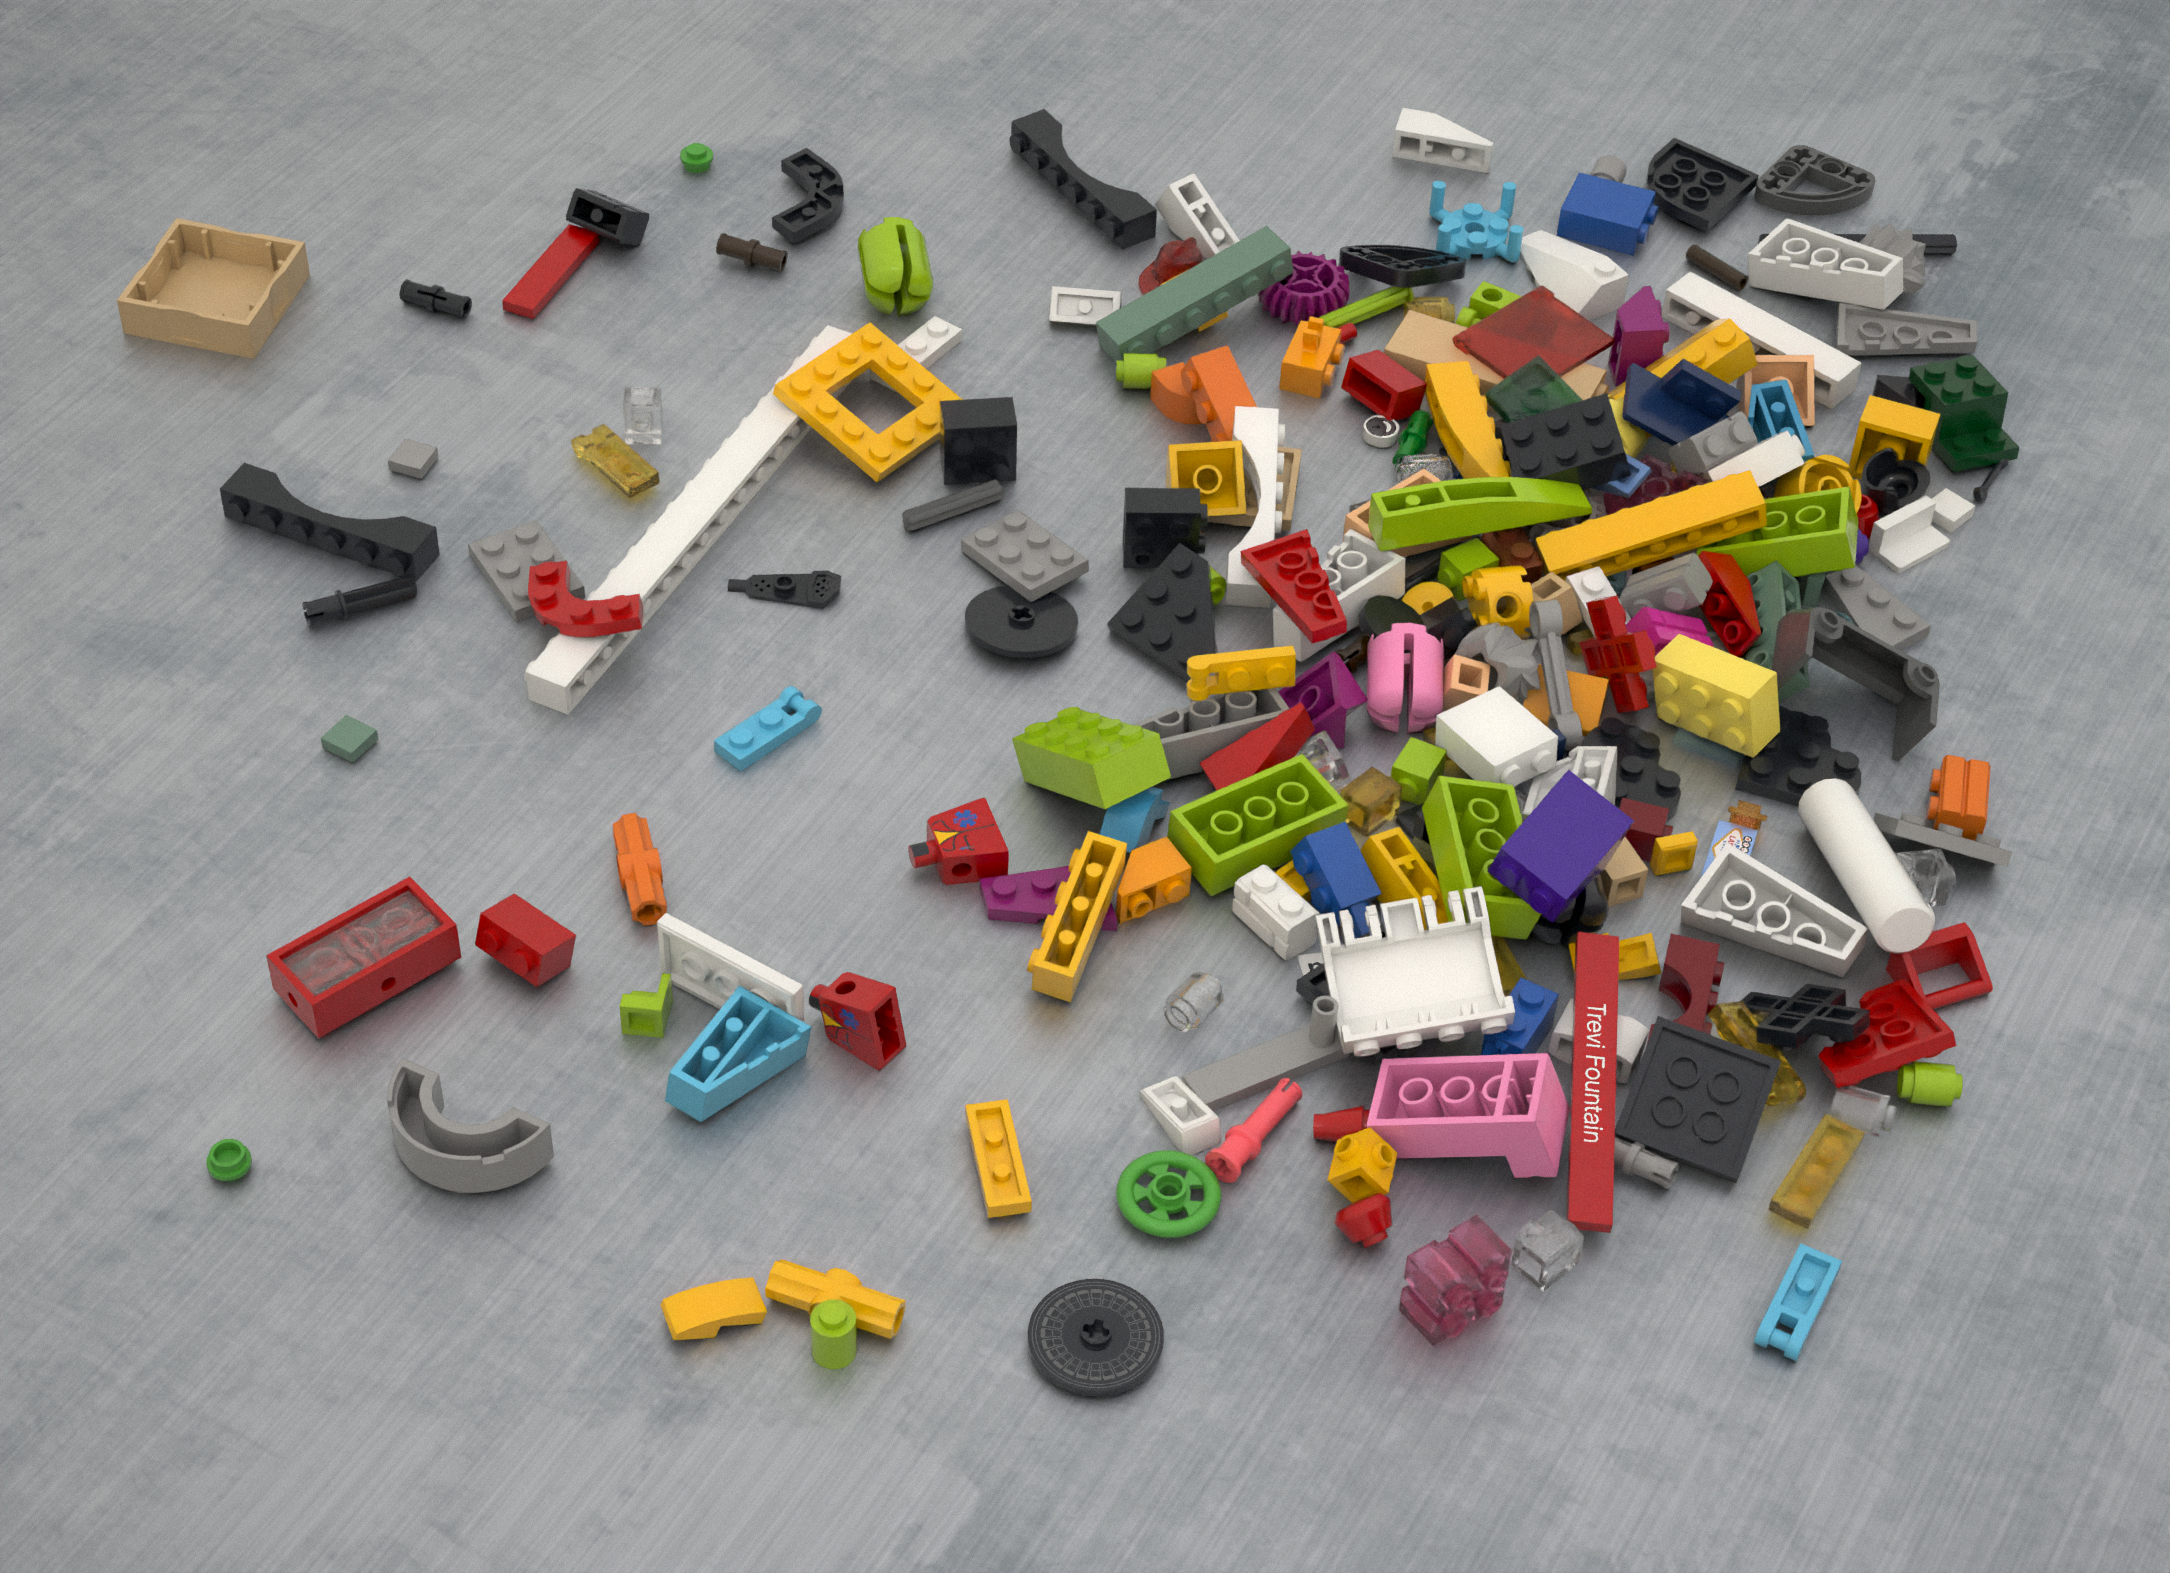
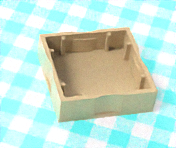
M176 218L156 245L151 259L138 270L117 299L124 334L255 359L310 276L305 242L264 234L236 232L221 226Z

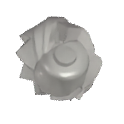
M1876 223L1860 241V244L1903 258V292L1899 296L1917 292L1926 284L1922 278L1926 276L1925 258H1923L1926 244L1913 240L1912 228L1898 231L1892 223L1883 228Z
M1499 622L1481 625L1470 631L1460 642L1455 655L1491 664L1488 691L1500 686L1517 701L1520 697L1527 699L1528 690L1540 689L1537 671L1538 664L1534 659V648L1537 644V639L1521 640L1514 633L1513 628L1507 625L1501 627Z

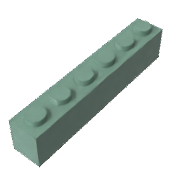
M1268 226L1263 227L1097 321L1096 327L1100 347L1115 362L1116 360H1123L1124 353L1152 354L1292 274L1291 248Z

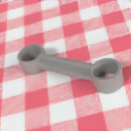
M1556 599L1535 601L1530 605L1529 620L1534 639L1538 640L1550 709L1548 728L1551 731L1558 728L1567 738L1564 752L1571 751L1577 746L1582 745V727L1578 714L1573 711L1561 641L1563 632L1562 610Z

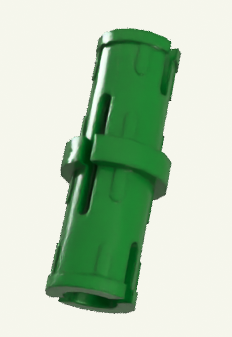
M1418 410L1413 412L1407 429H1404L1399 436V447L1392 463L1396 464L1395 468L1401 472L1412 471L1419 453H1422L1426 448V436L1433 424V418L1429 419L1431 415L1426 411Z

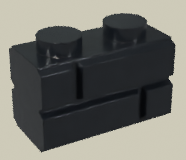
M576 188L573 192L566 214V221L620 244L637 246L642 242L650 218L647 212L614 198L607 197V195L597 191Z

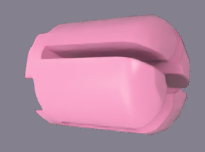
M1414 623L1392 624L1391 631L1380 634L1374 640V634H1372L1367 644V712L1370 719L1381 729L1398 733L1404 679H1407V734L1420 733L1433 727L1436 724V715L1442 713L1443 639L1441 638V642H1439L1436 637L1426 633V626ZM1404 650H1410V653H1404Z

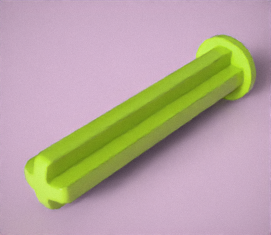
M1392 286L1331 311L1319 318L1324 319V326L1338 328L1349 322L1356 324L1399 305H1411L1414 301V294L1412 288Z

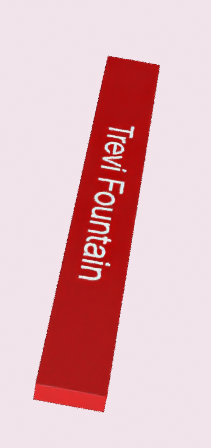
M1577 932L1575 940L1566 1228L1610 1233L1613 1226L1619 936Z

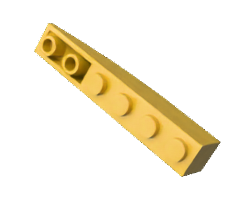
M1458 361L1426 364L1425 383H1427L1425 397L1438 435L1450 459L1463 478L1511 477L1510 464L1508 461L1503 460L1502 441L1495 438L1494 419L1487 415L1485 395L1480 396L1479 377L1477 374L1473 375L1469 362Z

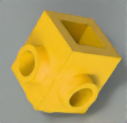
M1370 1127L1354 1134L1346 1135L1337 1140L1327 1181L1352 1203L1379 1192L1384 1195L1388 1194L1398 1153Z

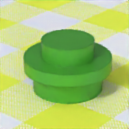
M692 143L681 150L680 160L687 171L701 173L710 168V163L713 161V151L701 143Z
M224 1139L215 1143L211 1147L206 1159L209 1174L221 1181H232L244 1176L252 1164L249 1149L235 1139Z

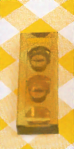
M1825 1114L1772 1197L1768 1210L1809 1229L1860 1147L1865 1132Z

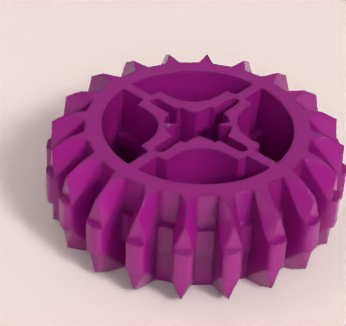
M1297 251L1296 254L1291 255L1293 273L1258 292L1259 302L1263 304L1264 311L1271 313V318L1281 317L1282 323L1291 321L1297 326L1301 320L1308 322L1310 316L1319 318L1322 315L1346 306L1350 296L1349 275L1345 274L1344 267L1337 266L1335 259L1326 260L1325 254L1315 256L1312 251L1309 254H1302L1300 251Z

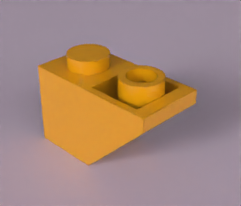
M1167 836L1131 851L1117 890L1116 918L1119 924L1133 918L1142 917L1150 911L1169 903H1176L1190 895L1192 867Z

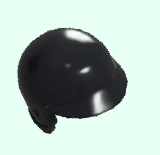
M1885 448L1870 457L1864 465L1860 485L1861 494L1870 497L1877 504L1878 512L1886 515L1918 500L1926 492L1930 484V473L1923 464L1914 460H1896L1897 454L1892 448Z

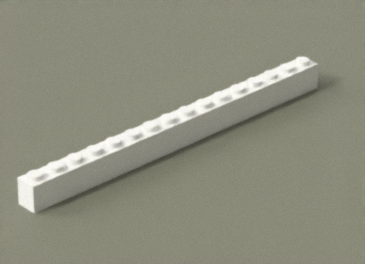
M827 325L818 337H814L805 352L795 358L791 368L784 376H780L775 384L852 333ZM850 382L832 393L831 396L837 399ZM773 387L766 396L761 397L757 407L751 414L742 419L739 427L730 438H726L717 453L711 459L706 460L702 470L696 477L687 482L683 492L676 500L671 501L667 505L665 512L656 523H652L648 527L642 539L628 550L622 562L616 568L610 570L607 579L601 586L590 593L587 601L610 599L618 595L640 594L643 604V628L812 427L773 395ZM640 630L596 637H574L560 633L556 637H552L546 649L536 660L531 661L526 668L524 679L527 682L528 699L569 715Z

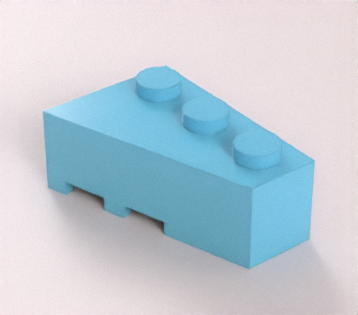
M739 986L669 1072L665 1102L700 1122L706 1120L805 1057L812 1027Z

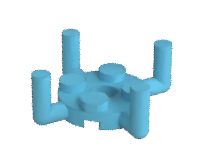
M1443 181L1433 182L1429 214L1432 218L1442 223L1438 227L1437 251L1471 259V254H1482V259L1498 255L1510 263H1515L1519 260L1524 230L1522 226L1513 225L1510 227L1508 245H1506L1509 226L1507 220L1511 218L1516 193L1515 183L1505 182L1503 184L1500 209L1492 213L1483 210V207L1477 203H1467L1463 209L1453 212L1445 210L1443 204L1446 184Z

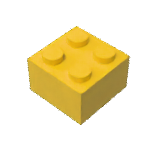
M1870 395L1859 421L1848 472L1852 477L1862 479L1864 465L1870 457L1885 448H1892L1896 452V460H1914L1927 467L1941 414Z

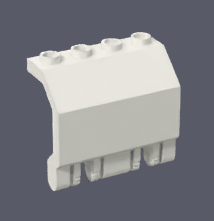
M1481 886L1463 889L1468 923H1465L1458 890L1448 892V907L1453 922L1438 924L1436 906L1431 895L1421 897L1427 930L1423 928L1417 898L1380 904L1385 932L1384 938H1382L1375 905L1366 906L1365 920L1369 927V937L1355 939L1352 916L1348 910L1339 911L1344 945L1340 944L1334 912L1315 915L1329 994L1339 1005L1336 1029L1344 1054L1354 1052V1055L1357 1057L1369 1056L1378 1053L1380 1047L1397 1045L1398 1049H1410L1421 1045L1422 1040L1437 1037L1442 1042H1449L1463 1038L1466 1032L1481 1030L1483 1034H1495L1506 1030L1507 1025L1513 1024L1515 1016L1512 996L1505 997L1502 990L1491 939L1488 911Z

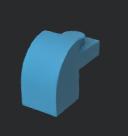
M1152 786L1107 808L1100 835L1127 843L1126 852L1128 853L1148 844L1154 821L1166 817L1170 802L1161 799L1163 790Z

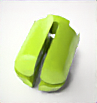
M885 217L883 218L884 223L872 227L867 232L864 229L858 238L857 250L865 294L869 303L879 312L890 315L893 312L894 306H896L897 315L906 316L923 308L933 290L934 281L925 236L914 227L913 221L909 219Z

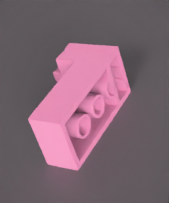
M1549 1053L1382 1059L1366 1126L1367 1128H1372L1398 1153L1397 1158L1506 1156L1514 1178H1529L1531 1176L1557 1177L1570 1108Z

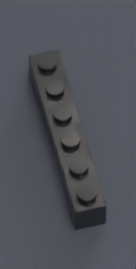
M1045 109L1011 121L1009 142L1013 152L1025 160L1034 171H1037L1048 181L1051 187L1059 191L1071 205H1074L1090 222H1093L1104 232L1108 239H1111L1124 250L1156 237L1157 209L1138 192L1105 184L1077 167L1063 147L1062 124Z
M243 463L220 488L224 515L227 518L295 540L299 543H304L331 554L351 559L363 565L392 573L396 576H412L415 582L418 581L440 555L435 526L405 516L386 519H356L324 513L292 496L281 484L276 473L247 463Z

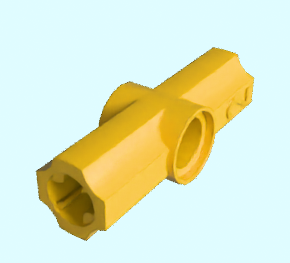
M780 1259L775 1261L765 1287V1297L806 1310L810 1316L813 1309L821 1302L827 1300L844 1301L856 1313L857 1328L889 1339L893 1336L896 1337L906 1310V1300L864 1287L858 1277L849 1271L839 1268H832L825 1274Z

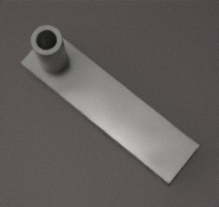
M1330 996L1316 998L1313 1002L1311 1024L1184 1074L1182 1081L1212 1111H1216L1273 1088L1283 1078L1292 1080L1349 1057L1350 1053L1344 1054L1336 1029L1338 1002Z

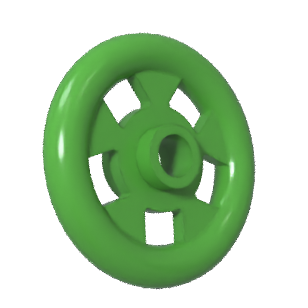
M1162 1150L1138 1157L1123 1170L1117 1183L1116 1197L1124 1217L1139 1230L1157 1237L1178 1238L1200 1231L1213 1220L1220 1207L1221 1188L1215 1173L1200 1159L1184 1152ZM1169 1168L1186 1171L1185 1179L1175 1172H1168ZM1145 1173L1154 1178L1148 1185V1188H1144L1136 1183ZM1190 1189H1203V1201H1191ZM1147 1200L1149 1205L1155 1210L1147 1214L1137 1204ZM1182 1210L1187 1214L1186 1218L1179 1220H1170L1168 1214H1175Z

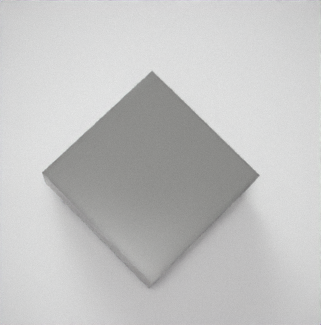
M404 439L388 459L389 470L422 479L439 457L438 449L435 446Z

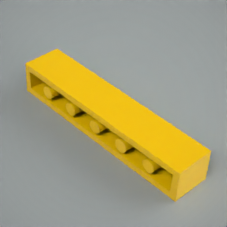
M1748 470L1739 474L1728 475L1723 479L1704 485H1696L1673 495L1658 497L1651 502L1632 508H1624L1607 516L1589 519L1566 529L1551 531L1544 536L1536 538L1538 556L1541 557V561L1544 562L1543 572L1545 575L1553 572L1565 581L1569 575L1600 566L1607 577L1767 526L1766 503L1751 471Z

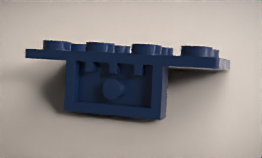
M1682 359L1662 378L1632 363L1627 368L1622 417L1632 425L1674 446L1730 417L1726 413L1740 402L1741 391L1685 359Z

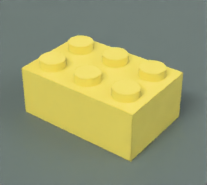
M1678 634L1654 657L1657 667L1653 668V680L1658 719L1752 758L1780 732L1777 672L1681 634Z

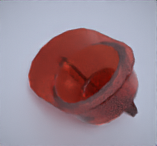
M1190 237L1185 241H1169L1161 247L1156 259L1139 276L1138 286L1144 295L1161 286L1162 283L1203 262V255L1197 247L1196 239Z

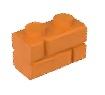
M1946 755L1943 757L1940 769L1933 768L1929 782V792H1935L1936 795L1930 796L1926 819L1933 820V829L1938 830L1940 823L1964 829L1962 837L1974 841L1976 840L1977 833L1983 834L1988 811L1991 769L1989 762L1975 759L1966 761L1964 757Z

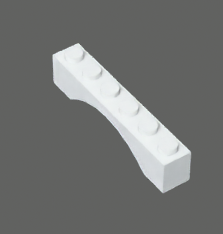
M1235 406L1232 441L1242 440L1243 470L1252 484L1257 499L1258 514L1252 528L1243 540L1229 552L1225 605L1270 608V595L1241 564L1240 551L1274 540L1275 533L1281 534L1282 511H1275L1276 504H1282L1283 482H1277L1276 478L1277 474L1283 475L1284 453L1277 452L1278 446H1284L1285 424H1278L1279 409Z

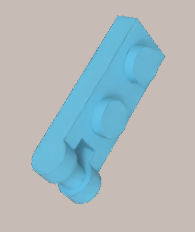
M789 686L783 690L777 700L715 739L714 751L741 772L814 724L819 719L822 708L813 700L806 701L801 691L794 686ZM793 711H796V712H797V713L793 714L792 716L789 715V714H790L791 712H793Z
M1800 1243L1760 1324L1754 1343L1766 1349L1769 1345L1784 1351L1783 1356L1797 1362L1809 1333L1839 1273L1842 1260ZM1778 1323L1794 1329L1792 1335L1776 1329Z

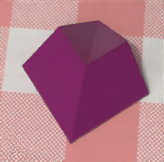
M1334 651L1295 679V686L1284 687L1278 691L1289 709L1302 702L1315 728L1300 750L1344 748L1346 716L1368 701V698L1341 657Z

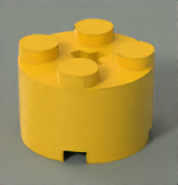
M1824 454L1804 461L1803 465L1779 476L1774 498L1850 487L1857 513L1861 504V487L1858 479L1853 480L1848 472L1850 467L1845 461L1836 456Z

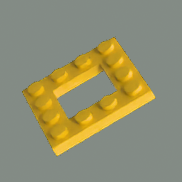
M870 322L775 384L773 391L775 397L877 483L940 439V401L963 400ZM868 369H871L916 407V409L879 434L875 433L831 396L832 393Z

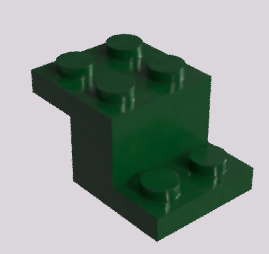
M1974 355L1960 356L1956 359L1941 362H1930L1926 365L1910 368L1908 380L1925 397L1924 410L1941 414L1932 448L1953 472L1995 464L2003 459H2008V461L2017 459L2019 446L2002 429L2009 392Z

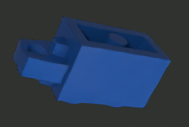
M1346 822L1305 836L1290 852L1293 856V864L1296 871L1303 876L1311 892V900L1314 907L1321 914L1334 912L1338 925H1340L1339 911L1348 910L1353 920L1354 938H1362L1369 933V927L1365 920L1366 906H1369L1382 893Z
M1521 977L1509 995L1512 996L1515 1009L1513 1024L1507 1025V1029L1502 1032L1484 1034L1481 1055L1535 1054L1553 1027L1559 994Z

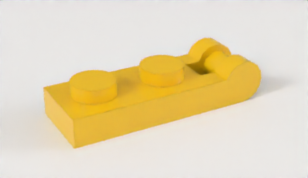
M1293 645L1192 656L1187 660V674L1191 677L1187 682V696L1191 700L1202 701L1215 694L1295 686L1296 653ZM1215 673V676H1209V674Z

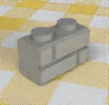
M1740 411L1668 448V453L1680 477L1686 481L1758 444L1745 413Z
M1693 552L1631 575L1626 584L1627 587L1624 588L1620 596V600L1631 618L1643 607L1677 614L1702 605L1707 596L1706 592L1709 591L1713 581L1698 555Z

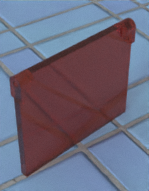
M1539 286L1455 335L1452 341L1454 346L1463 353L1472 355L1524 394L1530 396L1613 346L1615 339L1554 296L1555 293L1545 286Z

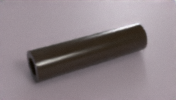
M1696 244L1688 249L1686 259L1738 291L1746 286L1748 276Z

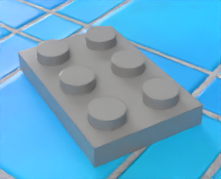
M1019 510L961 539V551L1030 602L1089 572V560Z
M537 520L468 544L470 557L516 622L535 616L528 596L530 566H536L544 562L566 561ZM569 566L571 572L569 593L575 598H584V585Z

